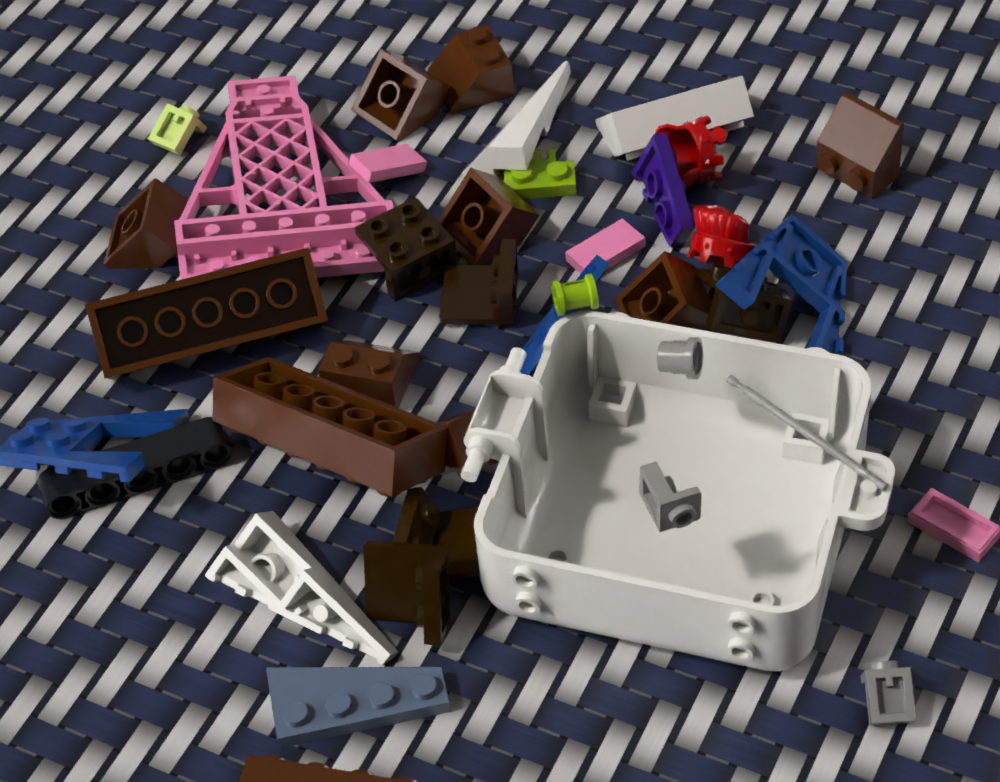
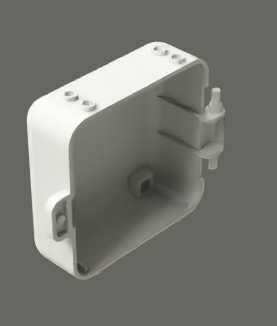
M578 311L560 318L552 325L543 344V353L533 377L521 374L520 372L527 356L526 352L518 347L512 348L505 366H501L499 370L490 374L464 437L468 457L461 472L463 480L475 482L483 463L489 461L490 458L499 461L488 492L483 495L474 519L481 584L490 602L502 612L512 616L765 671H783L802 662L811 652L816 641L844 529L870 531L880 527L885 521L894 485L895 466L893 462L882 454L865 451L871 397V380L867 371L853 359L829 353L827 350L819 347L799 348L632 318L622 312ZM690 337L701 338L704 359L702 372L698 379H688L685 374L659 371L657 352L661 341H687ZM730 375L737 378L741 384L750 387L869 470L876 478L888 483V488L885 491L879 489L875 483L859 475L746 396L742 390L729 384L727 378ZM657 461L665 477L670 476L673 479L677 492L698 487L702 494L700 519L682 528H672L659 532L639 494L640 466Z

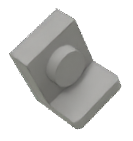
M657 461L640 466L639 494L659 532L672 528H682L700 519L702 494L698 487L677 492L673 479L670 476L665 477Z
M897 661L871 663V670H865L861 674V684H865L869 726L914 723L917 721L911 667L898 668Z

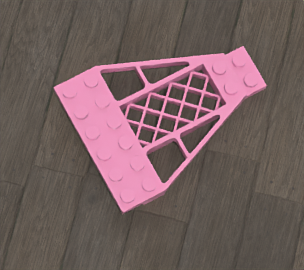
M296 75L228 81L230 104L225 113L226 122L180 219L174 220L180 280L308 247L317 278L385 272L384 267L355 233V227L394 208L392 200L385 201L375 188L349 165L350 160L311 118L308 105L299 96ZM270 144H273L279 148H277L275 151H272L267 147ZM238 148L244 150L238 154ZM316 149L322 150L344 176L322 177ZM292 153L298 156V158L293 161L286 156ZM255 156L262 159V161L259 164L251 160ZM229 157L231 159L234 184L229 187L209 188L222 159ZM277 166L283 170L277 174L270 169ZM241 170L247 172L243 177L241 174ZM295 175L301 178L302 180L299 183H296L289 179H291ZM261 179L267 183L261 187L254 182ZM280 188L287 193L281 197L274 192ZM244 192L251 195L246 200ZM359 192L367 201L365 203L327 206L325 195ZM300 198L307 203L301 207L293 202ZM261 202L271 205L266 210L258 207ZM235 204L238 207L237 215L195 218L200 206Z

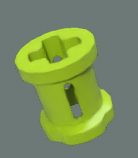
M592 273L586 274L584 279L565 283H560L559 280L552 281V296L558 317L564 316L568 310L590 307L591 310L599 308L598 292Z

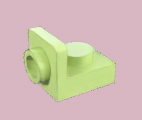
M166 104L148 140L156 146L181 155L193 131L196 130L204 133L207 127L198 119L200 114L186 105L177 108Z

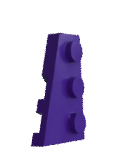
M667 133L653 134L631 173L635 181H643L646 188H643L642 194L646 202H653L655 204V220L669 247L683 246L695 228L694 214L689 209L685 196L686 185L679 176L676 166V152L670 146Z

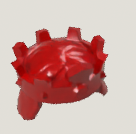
M701 116L696 120L687 121L681 126L661 125L655 131V134L667 133L670 146L676 152V166L679 176L684 180L686 189L693 184L705 181H721L723 178L721 172L715 171L716 166L724 165L723 155L717 154L715 144H724L728 132L720 126H716L712 131H708L706 126L711 123L709 116Z
M698 205L693 208L697 231L693 233V238L690 240L692 245L687 257L693 259L694 256H699L698 261L733 268L734 265L740 262L758 245L747 240L749 223L741 216L732 214L731 211L718 205Z

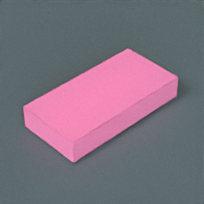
M408 144L353 153L350 156L349 165L368 183L425 172L427 161Z
M622 218L566 251V262L581 274L589 262L598 255L609 263V266L606 268L608 270L646 247V239Z
M930 488L908 513V523L978 563L1000 538V526L933 488Z

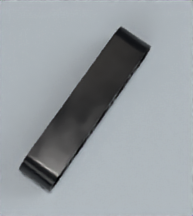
M205 417L102 450L143 452L145 467L130 482H120L119 474L105 472L106 477L104 479L90 478L87 476V470L71 469V473L68 475L55 472V466L45 469L39 475L38 486L46 513L52 518L64 519L219 469L232 461L234 449L225 426L213 421L212 417Z

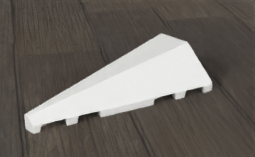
M564 61L472 161L463 171L464 177L470 168L498 176L500 169H528L539 137L547 136L569 79L571 73L569 61Z
M274 511L256 513L235 544L225 546L205 574L209 580L236 589L235 593L243 597L250 596L268 605V609L319 634H327L343 642L342 645L351 650L358 649L376 658L377 662L382 665L387 664L398 654L396 648Z

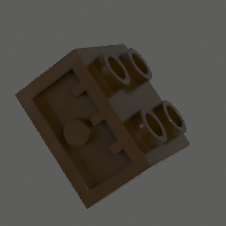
M418 198L402 203L355 227V233L384 267L387 293L395 302L443 278L447 265H457L455 240Z
M501 239L500 254L493 255V265H447L445 267L439 314L441 324H514L519 277L516 239Z
M712 264L710 270L698 267L696 275L716 289L706 327L713 331L781 343L793 300L781 292L782 287L780 285L767 282L768 277L765 276L755 302L744 310L715 286L731 270L730 268Z
M422 487L407 489L392 542L447 545L449 550V580L480 576L474 531V519L479 507L440 512L438 506Z
M366 541L363 547L366 616L369 619L417 622L419 628H424V644L441 646L450 623L448 546Z

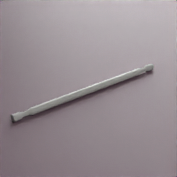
M732 375L727 378L729 384L742 390L746 396L859 475L875 483L879 489L885 491L888 488V483L876 478L869 470L750 387L741 384L737 378Z

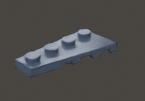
M266 667L279 748L451 712L442 667Z

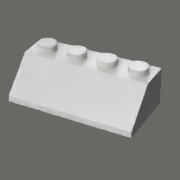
M742 75L612 112L595 119V122L613 156L625 154L626 160L641 157L656 129L661 125L681 126L687 121L696 120L701 116H709L711 123L706 126L708 131H711L716 126H723V129L726 131H731L744 127L743 120L753 117L754 114Z

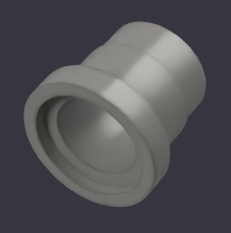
M690 337L687 341L660 342L657 352V366L660 372L685 374L688 379H698L700 377L704 359L701 338Z

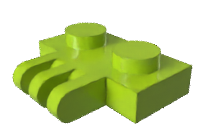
M548 148L547 158L543 159L541 157V149H535V159H531L527 170L504 169V183L522 199L577 195L574 160L556 161L555 148Z

